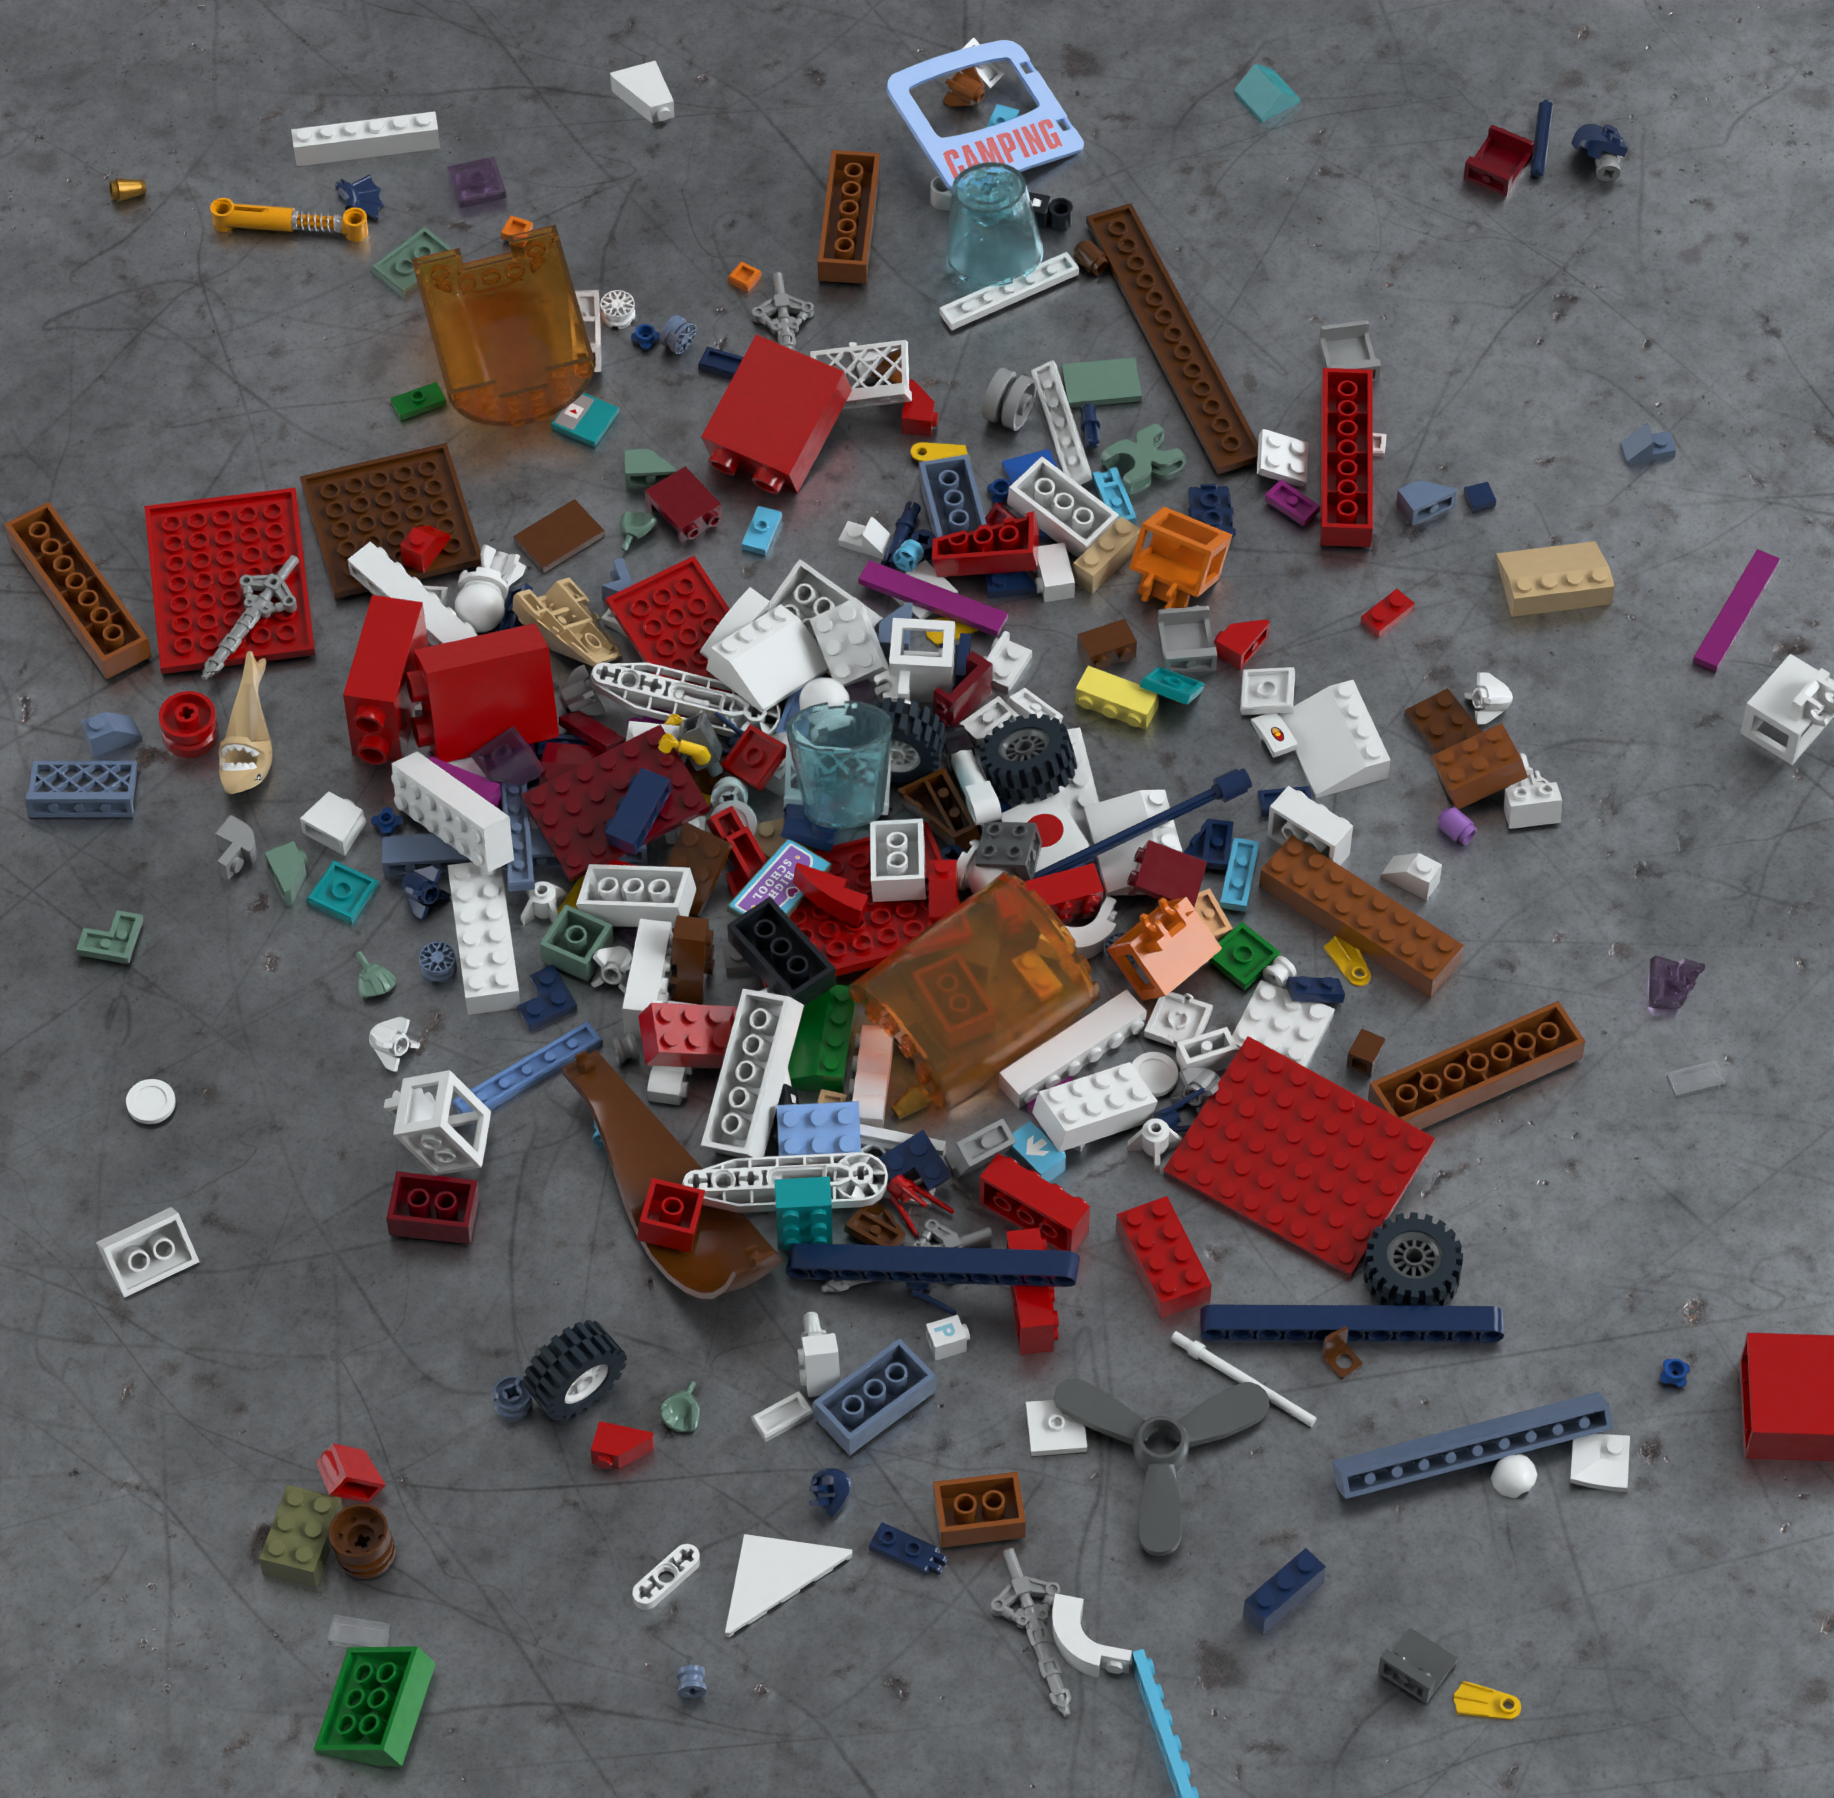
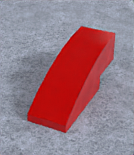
M732 805L709 817L705 822L713 835L733 844L728 858L740 874L749 882L767 862V859L748 826L744 827Z
M796 863L793 883L809 900L830 915L856 927L860 926L866 913L868 895L847 889V879Z

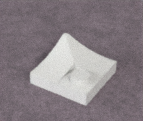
M1592 1434L1573 1439L1570 1483L1601 1490L1627 1492L1630 1436Z

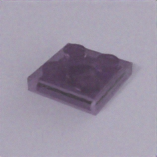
M494 156L447 167L459 208L507 198Z

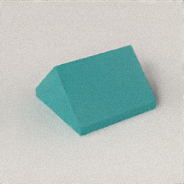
M1256 63L1234 89V93L1261 122L1301 103V99L1273 69Z

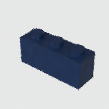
M642 767L637 775L634 774L632 776L626 796H622L619 799L614 818H609L604 828L609 845L635 856L672 791L670 779Z
M1305 1548L1244 1600L1243 1616L1260 1633H1266L1324 1582L1326 1566Z

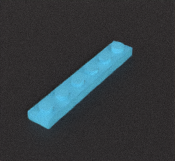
M1144 1649L1133 1651L1131 1665L1177 1798H1199L1197 1788L1195 1786L1191 1787L1188 1779L1191 1777L1188 1762L1186 1760L1182 1761L1179 1753L1182 1751L1179 1736L1177 1734L1173 1735L1170 1727L1173 1726L1169 1709L1164 1710L1162 1687L1160 1683L1155 1684L1153 1661L1151 1658H1146Z

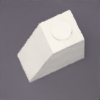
M656 61L610 73L612 92L648 121L655 123L675 117L673 98Z

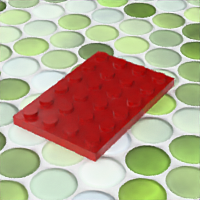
M695 556L606 598V605L644 663H651L719 680L706 670L708 659L700 654V650L730 608ZM660 674V675H659V676H662V677H666V678H670V679H674V680H678V681H681V680H682V679H679V678H675V677H671V676H667V675H663V674ZM685 680L686 683L707 687V685ZM710 686V689H714V690H718V691H722V692H726V693L732 694L731 691H727V690H723V689H719V688H715V687H711V686ZM678 714L680 717L690 718L689 716Z

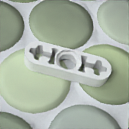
M691 1544L680 1545L642 1578L632 1591L635 1606L642 1610L654 1608L688 1578L700 1565L698 1549ZM692 1555V1561L685 1560L682 1563V1556L689 1557ZM664 1571H670L674 1574V1579L671 1582L664 1583L658 1579L659 1574ZM642 1591H643L645 1594H647V1593L650 1592V1593H651V1598L648 1599L647 1597H643V1598L641 1599L640 1593H641Z

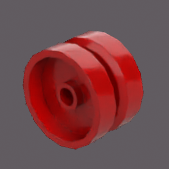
M194 691L178 692L170 696L161 705L158 713L163 743L168 751L178 757L195 758L208 753L216 745L219 738V729L215 706L208 697Z

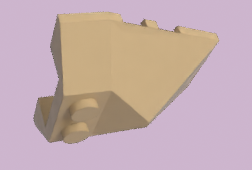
M570 577L556 581L543 596L536 597L530 589L518 592L513 596L512 610L518 616L519 621L524 625L535 623L551 650L593 667L598 663H607L619 659L623 655L608 631L603 632L598 624L600 617L597 613H591L587 606L590 601Z

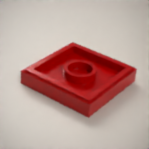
M749 724L721 766L726 772L762 791L785 759L787 745Z

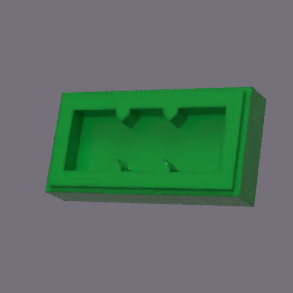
M437 382L390 398L400 421L447 405L446 398Z

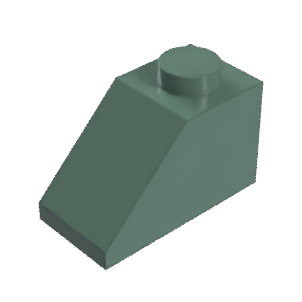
M636 448L624 450L626 489L650 488L676 472L673 465L650 449Z
M294 841L264 852L267 868L287 906L293 904L306 877L305 864L308 863L304 850H298Z

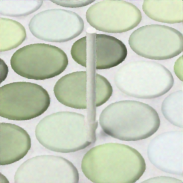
M1177 1331L1172 1335L1171 1341L1187 1350V1354L1194 1359L1205 1361L1238 1383L1252 1382L1260 1385L1266 1391L1269 1402L1310 1427L1315 1424L1317 1420L1315 1416L1206 1350L1204 1344L1197 1340L1193 1342Z

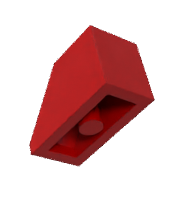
M909 379L912 402H904L902 434L931 437L933 427L938 426L939 412H935L934 400L914 380Z
M430 525L413 527L400 544L402 564L425 573L451 539V535Z
M1263 619L1230 624L1224 632L1220 631L1214 640L1217 657L1241 670L1269 637L1270 621Z
M930 860L929 921H956L958 893L957 860Z
M599 1421L590 1450L592 1464H596L603 1469H620L654 1450V1432Z

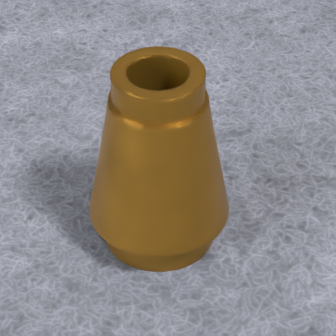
M115 178V180L109 181L111 199L120 202L146 194L145 181Z
M919 1082L916 1085L911 1084L890 1108L900 1120L927 1107L928 1102L932 1098L926 1088Z

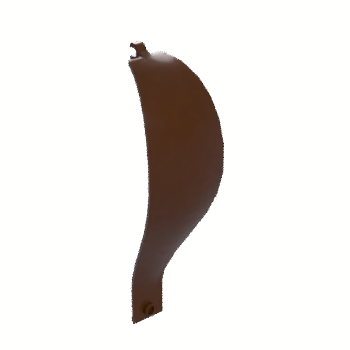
M584 1050L575 1055L576 1061L562 1067L561 1073L583 1097L592 1112L625 1210L636 1235H638L639 1222L651 1179L656 1178L682 1185L683 1179L688 1172L702 1170L703 1168L597 1050L588 1055ZM703 1205L690 1253L640 1241L649 1258L669 1281L685 1293L700 1299H714L734 1293L755 1283L784 1262L743 1213Z

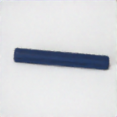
M1547 99L1540 102L1538 108L1530 169L1531 175L1535 176V178H1540L1545 173L1553 103L1548 102Z

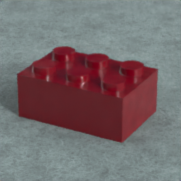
M396 1171L386 1217L389 1235L470 1244L480 1198L478 1180Z

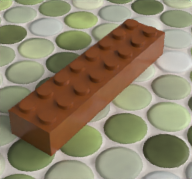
M50 502L4 524L9 544L106 679L152 657L147 636Z
M1293 835L1289 837L1260 870V888L1334 936L1336 935L1352 947L1359 949L1362 954L1430 998L1462 963L1463 944Z
M1556 1001L1370 1082L1368 1101L1421 1130L1582 1059L1586 1041L1560 1002Z

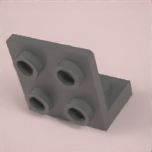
M993 821L985 823L975 859L976 866L1014 868L1021 882L1032 880L1042 846V839L1036 823Z
M1410 1628L1392 1652L1386 1649L1382 1654L1378 1673L1427 1703L1456 1664L1457 1657Z

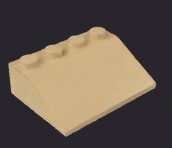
M1595 541L1496 553V560L1512 617L1612 604L1615 587L1609 565Z

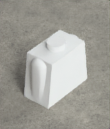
M329 791L300 818L303 834L343 856L347 854L366 825L362 809L355 806L349 799H342Z

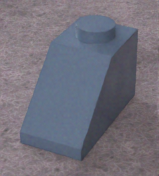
M1418 480L1412 484H1405L1398 489L1396 506L1411 526L1454 508L1457 491L1452 487Z
M907 602L880 621L879 631H875L885 658H890L893 618L913 619V603ZM903 630L904 650L909 651L911 630Z
M102 712L81 721L84 739L94 758L142 739L139 729L130 716Z

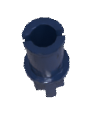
M1086 403V412L1083 405L1080 408L1082 416L1080 427L1082 432H1084L1085 445L1088 448H1097L1100 442L1098 431L1100 429V422L1097 420L1096 406Z

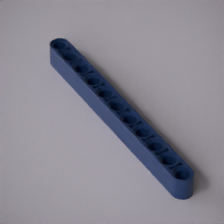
M794 1243L790 1246L786 1274L796 1279L1072 1287L1077 1281L1080 1256L1071 1251Z
M1212 1304L1203 1306L1200 1309L1201 1337L1208 1341L1324 1342V1339L1329 1334L1336 1332L1343 1326L1348 1328L1347 1342L1492 1343L1501 1341L1504 1338L1503 1311L1495 1306Z

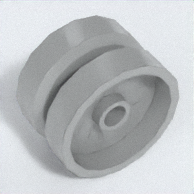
M1004 367L1000 368L995 373L986 391L982 406V417L994 423L1002 420L1004 427L1015 431L1019 430L1032 408L1037 390L1036 380L1025 375L1017 378L1015 371Z

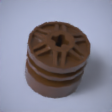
M358 1503L347 1506L336 1514L330 1523L328 1533L336 1559L342 1570L357 1579H369L385 1572L394 1561L396 1548L387 1519L383 1513L370 1504Z

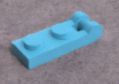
M1117 467L1109 468L1108 472H1092V482L1097 489L1100 500L1119 514V518L1122 516L1131 523L1136 524L1137 517Z

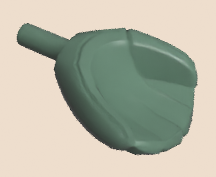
M625 511L620 519V527L626 535L621 547L623 551H627L632 539L643 537L656 524L655 516L644 512L631 513L630 511Z
M361 951L356 953L358 960L363 966L357 979L358 992L362 998L366 999L382 995L395 986L396 977L389 970L376 963L369 965Z
M691 1380L685 1391L680 1390L669 1396L658 1408L662 1421L668 1428H672L674 1431L693 1432L698 1425L700 1409L698 1402L691 1395L696 1385L695 1381Z

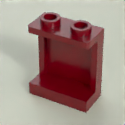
M1491 125L1486 140L1474 158L1469 156L1465 162L1463 178L1507 196L1532 159L1534 142L1509 132L1504 128Z
M686 466L645 490L646 507L651 512L657 509L677 530L678 540L681 543L696 538L699 533L709 527L716 526L722 520L721 503Z
M972 651L966 657V678L950 694H947L938 687L933 691V714L936 713L940 717L939 722H943L945 728L959 726L962 721L971 716L992 695L993 664Z
M1148 840L1143 848L1138 847L1134 856V862L1137 865L1135 870L1130 872L1127 880V885H1130L1128 895L1134 896L1136 892H1140L1159 900L1165 898L1167 901L1187 897L1195 908L1207 861Z

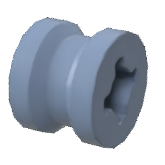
M686 1665L677 1669L676 1676L680 1681L677 1687L679 1696L683 1698H698L706 1694V1685L703 1683L706 1675L705 1669L702 1666Z

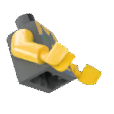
M705 711L686 720H683L678 714H671L664 724L680 726L677 739L672 734H664L658 742V749L667 754L673 747L678 749L677 752L687 755L696 771L705 768L710 778L721 774L724 771L719 763L722 746Z

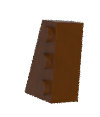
M945 767L897 790L902 806L917 819H923V823L928 822L931 831L946 844L956 845L966 850L972 847L969 845L970 841L973 839L981 840L977 825L974 824Z
M679 915L676 917L672 937V964L675 965V975L671 977V984H674L671 1001L703 1005L708 977L713 975L715 970V959H713L714 945H712L714 931L709 930V919Z

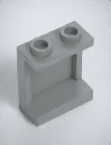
M1368 320L1328 324L1320 327L1319 345L1325 368L1373 370V382L1379 381L1381 364L1379 358H1375L1369 337Z
M1209 606L1167 608L1158 611L1157 626L1165 669L1176 673L1216 670L1217 651L1216 647L1213 646Z
M1002 1118L957 1142L954 1145L956 1149L946 1154L944 1159L956 1180L990 1163L997 1153L1004 1155L1016 1143V1140Z

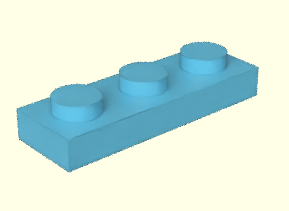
M1234 837L1220 900L1221 908L1246 912L1260 847L1259 841Z

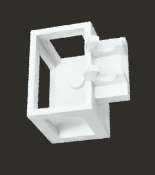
M893 618L889 670L874 676L876 685L883 681L888 683L874 689L876 697L883 694V699L891 697L892 702H897L898 698H905L909 702L912 700L916 702H933V691L937 687L950 694L953 691L955 669V621ZM903 630L944 632L943 648H938V652L904 650Z
M1790 654L1748 701L1740 733L1793 765L1834 717V680L1829 677L1830 673L1823 668L1818 671ZM1765 721L1789 736L1787 747L1757 730L1759 726Z
M450 1070L404 1078L401 1093L398 1090L394 1091L392 1098L385 1099L384 1109L396 1120L393 1135L435 1176L482 1168L491 1111ZM438 1085L436 1101L430 1092L424 1094L422 1087ZM453 1090L474 1110L473 1112L449 1116ZM477 1123L473 1147L452 1127Z

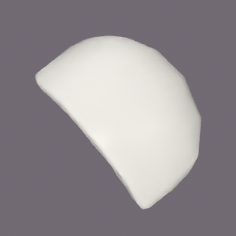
M1516 1454L1501 1458L1497 1462L1491 1480L1493 1487L1501 1495L1517 1498L1522 1493L1530 1492L1536 1482L1537 1472L1535 1465L1527 1456Z

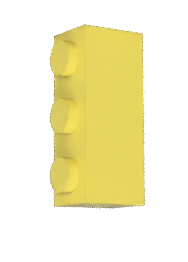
M1088 666L1076 687L1075 704L1080 705L1084 709H1091L1102 713L1108 718H1115L1128 723L1130 726L1146 730L1158 708L1159 694L1140 688V685Z

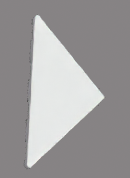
M744 1534L725 1637L730 1638L734 1635V1632L746 1624L753 1623L765 1615L769 1609L780 1602L782 1604L799 1593L800 1589L812 1581L819 1580L831 1572L835 1566L851 1559L852 1549Z

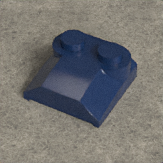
M828 802L818 803L814 807L786 804L784 807L783 829L780 837L831 852L839 822V812L836 807Z

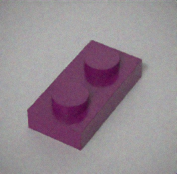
M1280 480L1265 494L1266 502L1303 527L1320 512L1319 504L1283 480Z

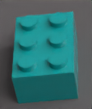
M830 1176L774 1179L778 1250L785 1249L789 1251L790 1246L794 1243L833 1244Z

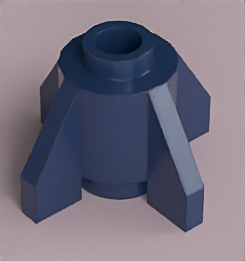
M435 866L411 871L405 875L401 883L402 893L406 896L414 915L420 919L426 918L429 909L426 904H433L438 897L450 899L451 894L439 889L437 886L442 870Z

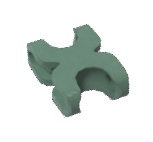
M1152 424L1138 431L1136 443L1128 439H1122L1107 447L1101 455V462L1107 469L1114 467L1130 469L1123 478L1124 487L1129 495L1148 488L1151 484V475L1159 479H1165L1179 472L1185 466L1187 457L1180 449L1175 448L1168 451L1157 449L1163 443L1165 433L1159 424Z

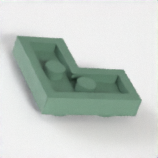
M116 910L109 932L83 928L76 948L77 955L129 964L143 923V916L141 914Z

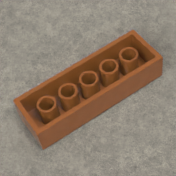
M831 151L817 261L818 281L867 284L880 177V153Z

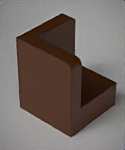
M1361 1028L1348 1052L1346 1067L1371 1077L1376 1068L1377 1057L1385 1044V1038Z

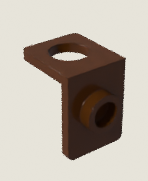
M1343 1326L1336 1332H1332L1324 1339L1322 1358L1340 1379L1346 1378L1361 1368L1363 1364L1346 1344L1348 1328L1346 1326ZM1340 1356H1347L1351 1359L1352 1365L1349 1368H1340L1336 1364V1359Z

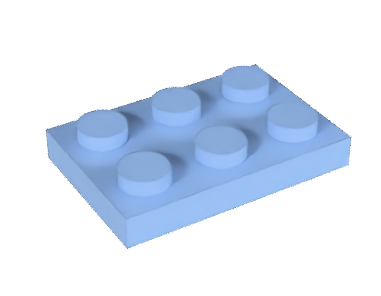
M859 1101L776 1105L779 1156L861 1153Z

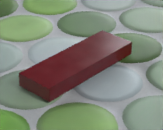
M580 710L559 717V726L603 753L626 742V738Z

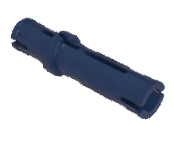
M907 502L901 518L896 521V530L881 561V565L890 567L892 564L891 569L896 570L897 566L893 561V555L900 548L901 544L908 540L910 534L914 532L915 521L921 511L920 505L913 502L912 508H910L912 502Z

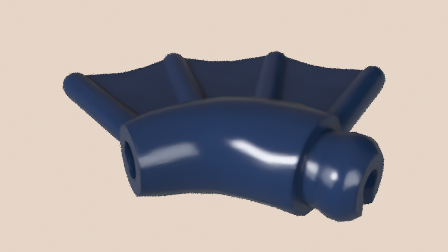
M367 175L352 184L344 179H340V183L336 182L335 190L338 191V194L346 202L345 210L356 207L361 208L368 217L375 220L379 219L378 210L384 206V203L379 198L381 188L373 183L371 175Z

